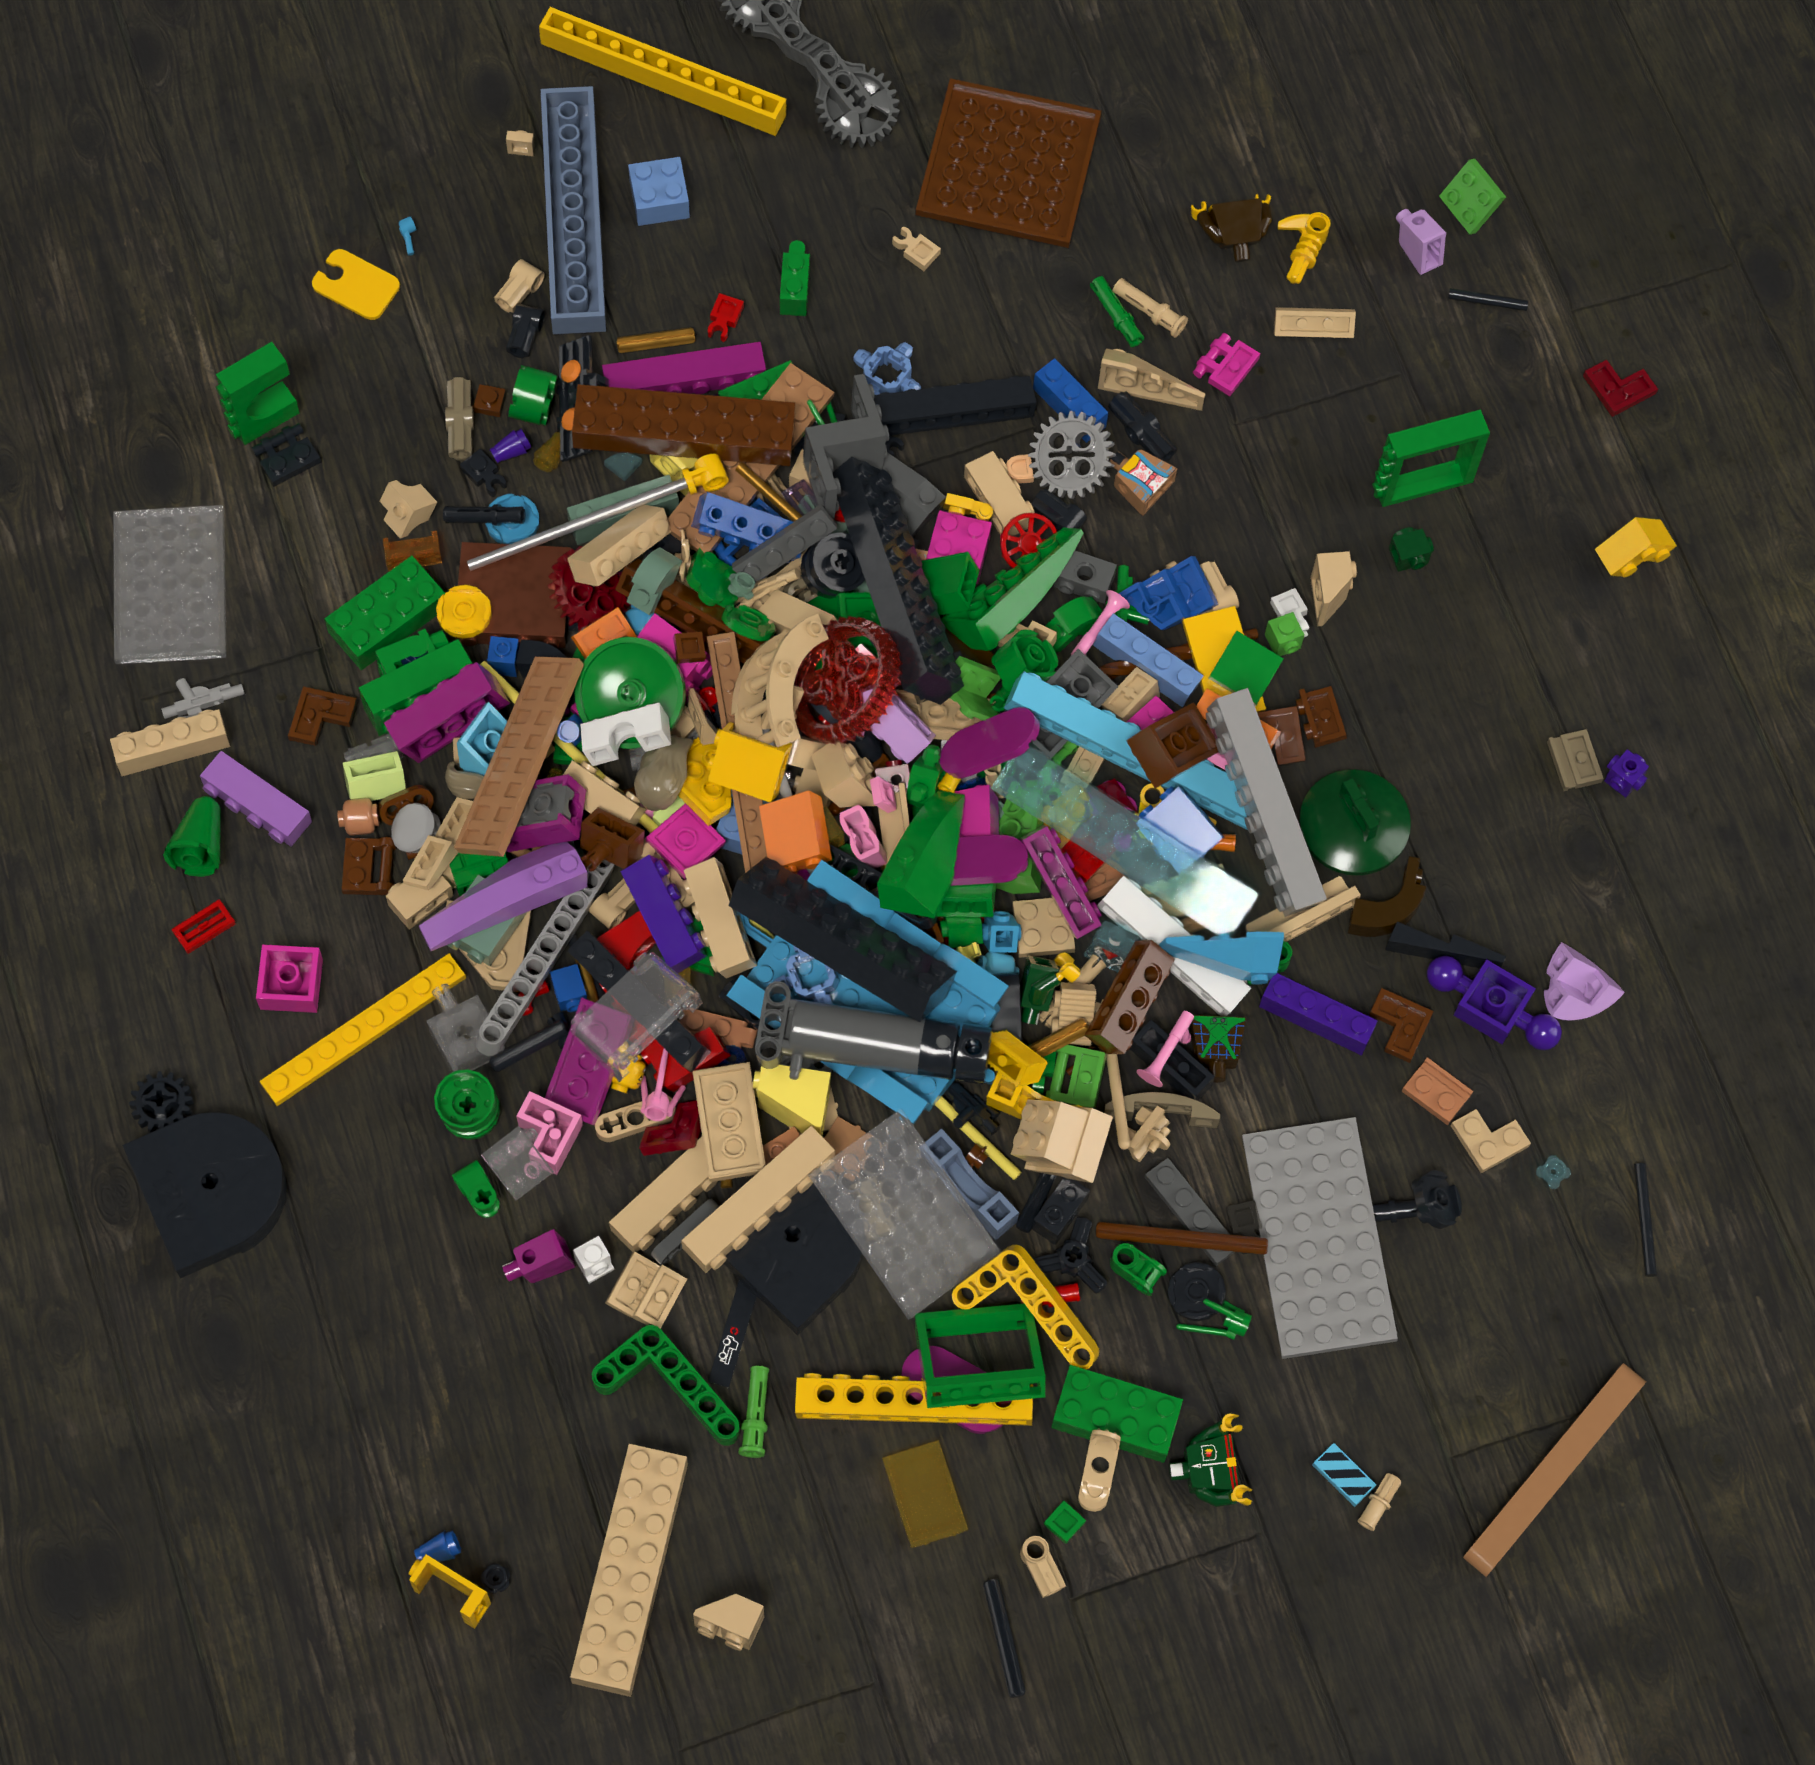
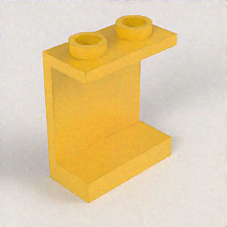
M729 722L723 729H719L715 736L714 745L717 746L715 755H711L707 765V770L710 771L708 781L767 802H772L779 794L792 743L777 748V746L775 747L733 732L735 724Z
M425 1554L422 1561L417 1559L409 1571L411 1576L409 1581L414 1591L419 1595L431 1576L435 1575L469 1596L460 1613L464 1623L474 1629L491 1605L485 1590Z

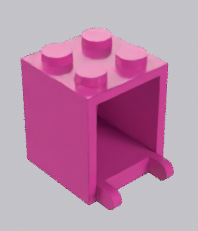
M654 613L637 638L647 639L660 645L676 660L673 637L674 634L681 632ZM706 651L704 662L678 664L685 681V705L688 702L689 689L694 688L699 693L700 688L698 687L704 679L707 680L713 675L710 654Z

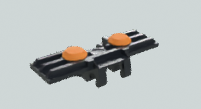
M590 335L559 346V379L556 381L558 385L556 392L559 395L557 432L560 433V461L562 462L593 452L590 449L573 448L572 427L577 385L609 387V381L606 377L592 373V336Z

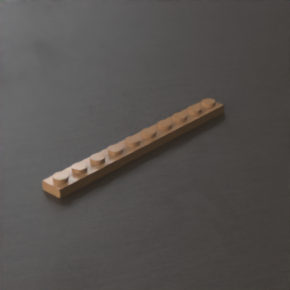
M734 632L707 636L722 729L729 722L735 724V715H731L732 697L741 667ZM732 789L746 873L767 857L759 806L763 805V800Z

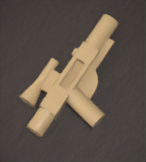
M793 569L781 575L776 574L759 580L755 583L752 590L753 598L747 600L744 597H738L734 605L740 603V605L751 607L756 599L800 579L799 570Z

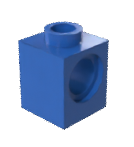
M491 636L487 663L501 676L517 677L518 668L515 662L519 650V640L516 638Z
M575 964L551 971V982L560 1011H577L581 998L587 999L578 965Z

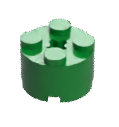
M521 365L512 394L513 404H510L508 417L546 426L550 402L553 401L557 375Z
M1025 629L1019 631L998 649L991 658L998 675L1002 679V685L1008 692H1011L1015 680L1023 672L1034 673L1040 676L1044 682L1055 674L1054 671L1058 666V658L1054 648L1046 639L1043 642L1036 637L1038 633L1032 630Z

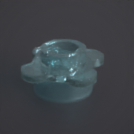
M1552 1155L1547 1158V1162L1543 1166H1539L1536 1169V1175L1539 1178H1543L1548 1183L1549 1188L1557 1189L1563 1179L1570 1177L1571 1171L1557 1156ZM1551 1170H1555L1556 1174H1551Z

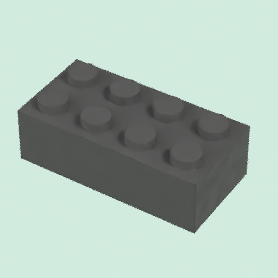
M1079 649L1046 682L1050 685L1064 688L1068 694L1076 698L1080 697L1088 700L1096 708H1099L1118 688ZM1040 727L1036 740H1031L1028 744L1030 748L1024 755L1041 769L1068 740Z

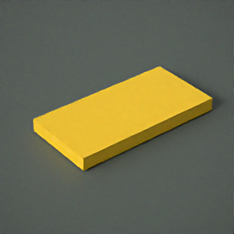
M1232 606L1183 619L1182 624L1196 671L1204 675L1200 682L1203 694L1207 688L1221 697L1231 694L1232 692L1208 678L1234 633L1238 631L1244 635L1236 607ZM1263 697L1260 698L1255 706L1257 713L1266 710Z

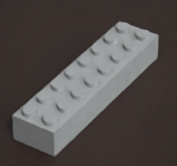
M1246 688L1217 698L1207 708L1206 720L1209 727L1215 729L1218 739H1215L1216 747L1220 755L1224 754L1228 764L1225 765L1227 776L1230 781L1234 780L1237 791H1235L1237 803L1240 807H1244L1247 815L1245 817L1246 827L1249 833L1254 834L1257 842L1254 844L1256 854L1260 860H1264L1267 868L1264 870L1265 878L1269 886L1273 885L1277 896H1274L1275 905L1279 912L1283 911L1285 917L1315 907L1327 898L1250 692Z

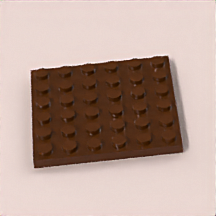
M950 78L915 215L1069 248L1102 111Z

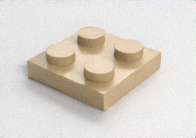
M1052 898L1013 901V916L1016 922L1021 925V939L1017 945L1019 958L1027 957V955L1043 956L1064 952L1075 953L1074 937Z

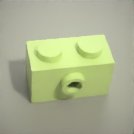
M398 751L343 762L345 782L350 799L369 798L373 801L383 799L406 789L404 772Z

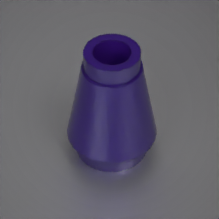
M519 429L516 432L515 430L511 431L494 445L490 451L496 462L499 463L526 454V450L532 447L522 429Z

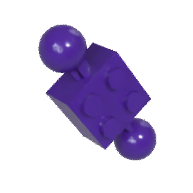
M1440 956L1429 964L1427 979L1434 989L1441 992H1449L1455 989L1464 995L1453 1016L1502 1045L1514 1025L1525 1031L1528 1043L1535 1049L1549 1050L1559 1043L1562 1030L1559 1022L1553 1016L1539 1014L1533 1017L1524 1011L1536 989L1489 960L1485 961L1474 980L1463 975L1461 964L1453 957Z

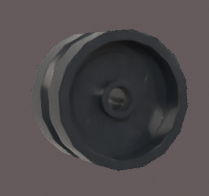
M842 532L829 534L810 546L802 556L800 567L802 579L808 589L817 596L828 599L837 598L836 595L838 593H848L860 586L865 580L849 534Z

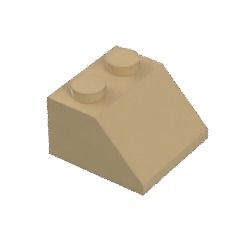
M1350 551L1320 553L1316 556L1311 574V584L1317 626H1323L1346 600L1349 589L1353 588V578H1356V563L1351 561Z

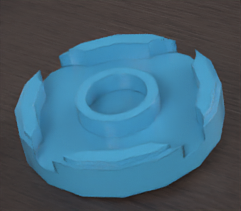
M506 494L496 498L489 505V507H492L494 504H500L502 507H524L526 513L524 524L502 523L501 526H494L492 523H485L489 535L496 542L512 544L536 534L539 528V513L535 504L529 498L522 495L520 497L514 496V494Z

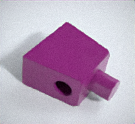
M554 1229L514 1248L513 1252L516 1260L502 1265L509 1282L523 1276L530 1283L541 1281L576 1267L566 1241Z

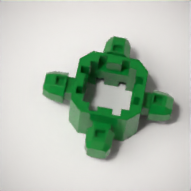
M935 745L927 746L923 756L917 759L910 772L906 800L908 804L913 805V818L939 790L937 785L946 774V771L940 765V748Z

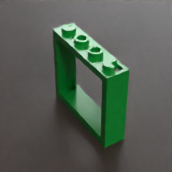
M1481 409L1388 434L1385 446L1383 447L1382 457L1379 459L1378 470L1375 472V481L1372 483L1375 491L1374 497L1376 499L1379 498L1382 507L1473 483L1490 435ZM1459 445L1455 460L1399 475L1404 459Z
M1025 1304L915 1313V1335L927 1408L1045 1398V1371L1035 1320ZM1026 1330L1033 1369L934 1378L928 1338ZM1037 1383V1387H1030V1384ZM940 1392L941 1395L933 1396V1393Z

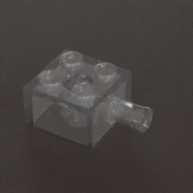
M448 984L441 985L445 996H443L439 987H436L432 994L435 996L443 1012L426 1022L429 1032L451 1073L458 1070H474L488 1063L492 1056L483 1055L476 1047L480 1027L488 1016L479 996L476 995L458 1004ZM464 1035H468L470 1038L465 1039ZM491 1035L484 1036L488 1041L497 1040ZM503 1045V1047L501 1048V1050H500L498 1053H500L501 1051L505 1050V1046H504V1045Z

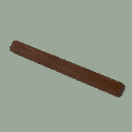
M1098 1222L1096 1226V1236L1100 1239L1263 1255L1268 1252V1239L1260 1237Z

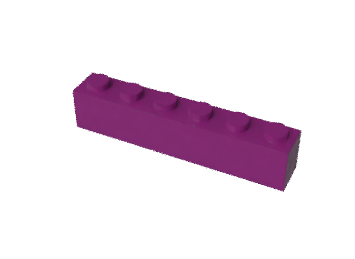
M761 342L602 365L603 376L608 379L609 387L688 394H704L712 390H723L766 371Z

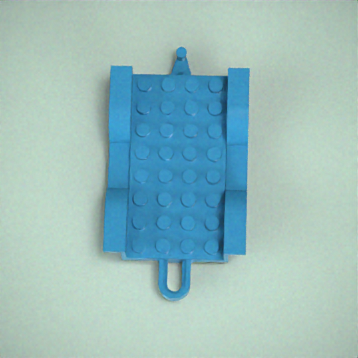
M823 860L819 862L807 879V882L825 890L832 897L848 904L860 914L873 919L875 923L896 933L900 938L921 948L928 955L946 963L948 967L957 971L947 997L925 1018L957 1022L960 1024V1035L963 1023L990 1027L1001 1009L998 1002L1009 988L1007 984L956 950L938 942L896 914L893 910L880 908V901L877 897ZM739 913L746 934L767 949L747 978L740 975L726 996L760 1019L766 987L783 975L789 976L786 964L790 956L798 953L795 952L792 944L777 935L774 939H771L752 926L749 918ZM816 959L802 963L797 968L803 989H811L816 985L825 983V980L829 979L825 965ZM836 972L839 978L835 991L827 993L830 994L833 1005L907 1015ZM794 988L791 989V999L808 1001L799 997ZM774 994L771 1000L780 1003L786 996L784 994ZM774 1020L770 1021L768 1025L776 1030L781 1026V1023ZM820 1061L912 1124L916 1122L924 1109L930 1112L932 1107L955 1080L956 1072L955 1069L953 1078L948 1080ZM987 1067L985 1083L991 1085L996 1076L994 1071Z

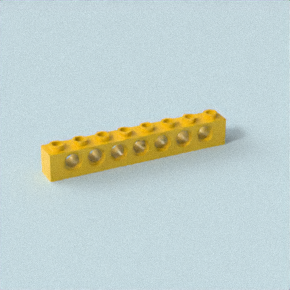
M808 1373L804 1374V1378H797L795 1414L798 1419L1032 1426L1033 1399L1012 1400L1011 1404L1005 1408L997 1406L995 1402L980 1403L976 1407L958 1405L927 1408L922 1378L921 1381H909V1377L894 1376L892 1380H880L879 1376L865 1375L862 1379H851L850 1375L836 1374L833 1375V1379L821 1378L820 1374ZM823 1390L834 1392V1398L829 1402L820 1401L818 1396ZM853 1391H860L864 1394V1397L859 1403H852L848 1400V1395ZM885 1391L890 1392L894 1396L893 1400L888 1404H881L877 1400L878 1395ZM913 1392L920 1393L923 1396V1400L917 1405H911L906 1400L909 1394ZM940 1392L933 1393V1396L940 1395Z

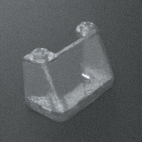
M646 952L642 953L634 961L635 966L585 1013L581 1011L571 1021L573 1025L571 1027L572 1035L618 1082L630 1073L627 1070L631 1063L630 1060L635 1063L638 1060L637 1055L677 1018L681 1020L685 1016L683 1010L689 1009L693 1013L703 1004L699 992L654 952L649 954Z

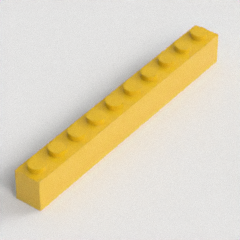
M550 7L539 26L540 41L544 46L771 135H777L786 117V99L558 9Z

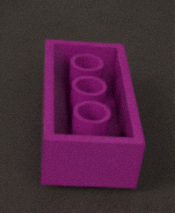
M476 662L464 666L460 673L453 678L440 682L436 689L429 694L417 697L413 704L406 709L394 712L384 724L398 749L417 763H420L451 743L454 738L463 735L485 703L489 702L499 711L509 705L510 701L496 677Z

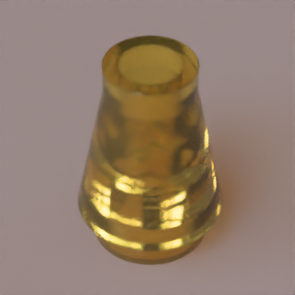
M555 432L534 453V464L544 472H551L558 467L560 461L559 432Z

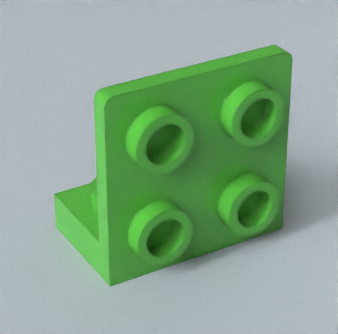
M959 656L955 662L961 670L964 687L950 698L961 706V713L970 719L976 717L981 721H985L998 715L999 713L992 709V704L987 700V696L1001 679L997 671Z

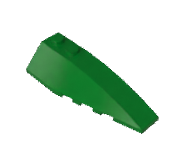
M1063 527L1037 545V552L1023 555L1017 559L1018 565L1007 572L1006 570L998 572L995 575L996 581L987 587L985 584H981L975 588L969 610L946 614L940 619L944 626L971 649L990 651L997 647L998 642L1016 629V626L1036 607L1055 583L1084 534L1082 529Z
M938 790L916 814L898 842L877 883L880 908L935 918L954 880V866L957 860V845L960 838V824H962L965 795Z

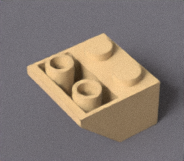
M837 737L812 754L823 792L837 806H875L870 779L874 778L872 775L874 768L866 757L861 758L852 744H846Z
M734 1594L696 1609L693 1614L694 1624L699 1628L697 1632L708 1638L714 1639L716 1635L725 1639V1644L735 1650L741 1651L742 1648L750 1650L764 1619V1606Z

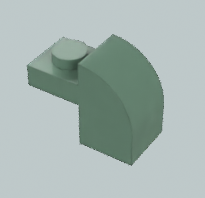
M660 547L652 551L643 560L631 581L634 585L626 602L648 615L654 613L663 590L674 583L683 560Z

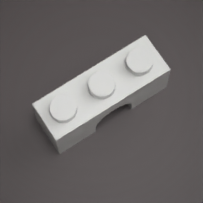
M660 703L649 704L638 709L620 712L616 715L580 724L582 751L592 766L618 760L620 744L630 737H636L645 752L671 745L669 717Z

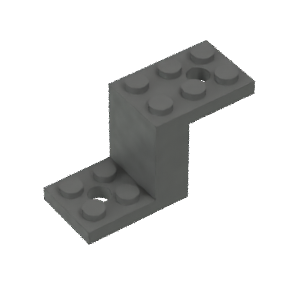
M865 374L854 375L851 413L854 419L805 428L803 465L817 506L821 504L834 521L835 512L839 511L837 494L841 493L838 478H834L832 473L851 456L858 460L866 461L878 469H883L884 458H887L885 443L889 441L888 428L886 425H882L881 408L879 404L875 405L874 389L872 384L867 383Z

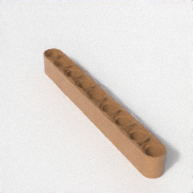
M1623 1363L1463 1558L1487 1577L1647 1381Z

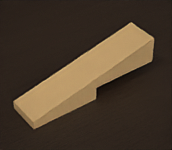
M456 797L434 837L427 836L403 879L404 884L428 891L459 853L454 846L473 801Z

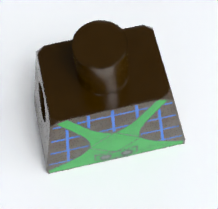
M1194 1015V1019L1189 1026L1194 1058L1202 1066L1209 1068L1208 1071L1215 1076L1214 1083L1224 1082L1226 1080V1069H1235L1237 1066L1246 1017Z

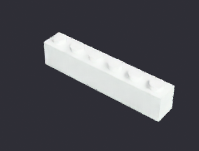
M1125 876L1115 884L1097 905L1104 914L1135 941L1153 940L1159 945L1168 937L1196 936L1190 935L1183 928L1184 925L1178 918L1169 916L1164 912L1162 905L1156 899L1147 897L1141 891V887L1136 881L1131 878L1127 879ZM1173 957L1175 960L1170 968V972L1220 1016L1230 1014L1251 989L1247 985V980H1239Z

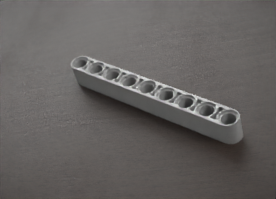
M604 860L602 863L607 865V867L598 866L594 871L590 872L591 864L587 869V883L591 884L594 888H584L563 897L481 1025L476 1041V1047L480 1053L486 1056H493L501 1050L589 912L590 906L598 898L610 879L614 864ZM569 905H576L580 909L574 910L570 908ZM562 926L566 931H559L555 927ZM541 948H549L552 950V953H546ZM533 969L536 970L539 974L532 975L529 972H527V970ZM520 991L525 996L518 997L514 995L513 992ZM506 1013L511 1018L503 1019L499 1016V1014ZM491 1035L497 1040L488 1041L484 1036Z

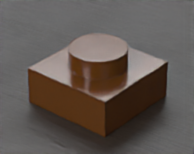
M479 384L473 407L474 413L500 417L506 397V389Z
M702 632L674 634L673 641L677 664L705 661L706 654Z

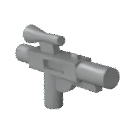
M182 678L176 682V686L184 700L174 702V705L161 708L164 719L176 715L189 718L202 712V709L224 703V700L244 695L242 684L231 687L230 683L212 689L202 686L190 688L186 679Z

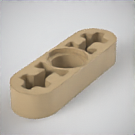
M642 1101L602 1114L595 1123L596 1134L600 1140L612 1142L645 1131L646 1127L669 1123L673 1120L676 1107H674L672 1116H666L662 1121H649L645 1114L641 1113ZM640 1112L644 1116V1120L639 1125H631L627 1121L629 1114ZM621 1116L623 1118L624 1127L626 1128L623 1130H621V1124H619L618 1118ZM605 1122H609L610 1125H616L613 1127L612 1133L608 1134L606 1130L601 1131L604 1128Z

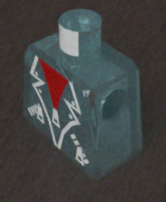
M1103 921L1101 926L1094 932L1083 956L1090 959L1091 955L1094 954L1099 957L1098 962L1103 960L1107 968L1119 972L1134 942L1141 941V938L1120 926Z

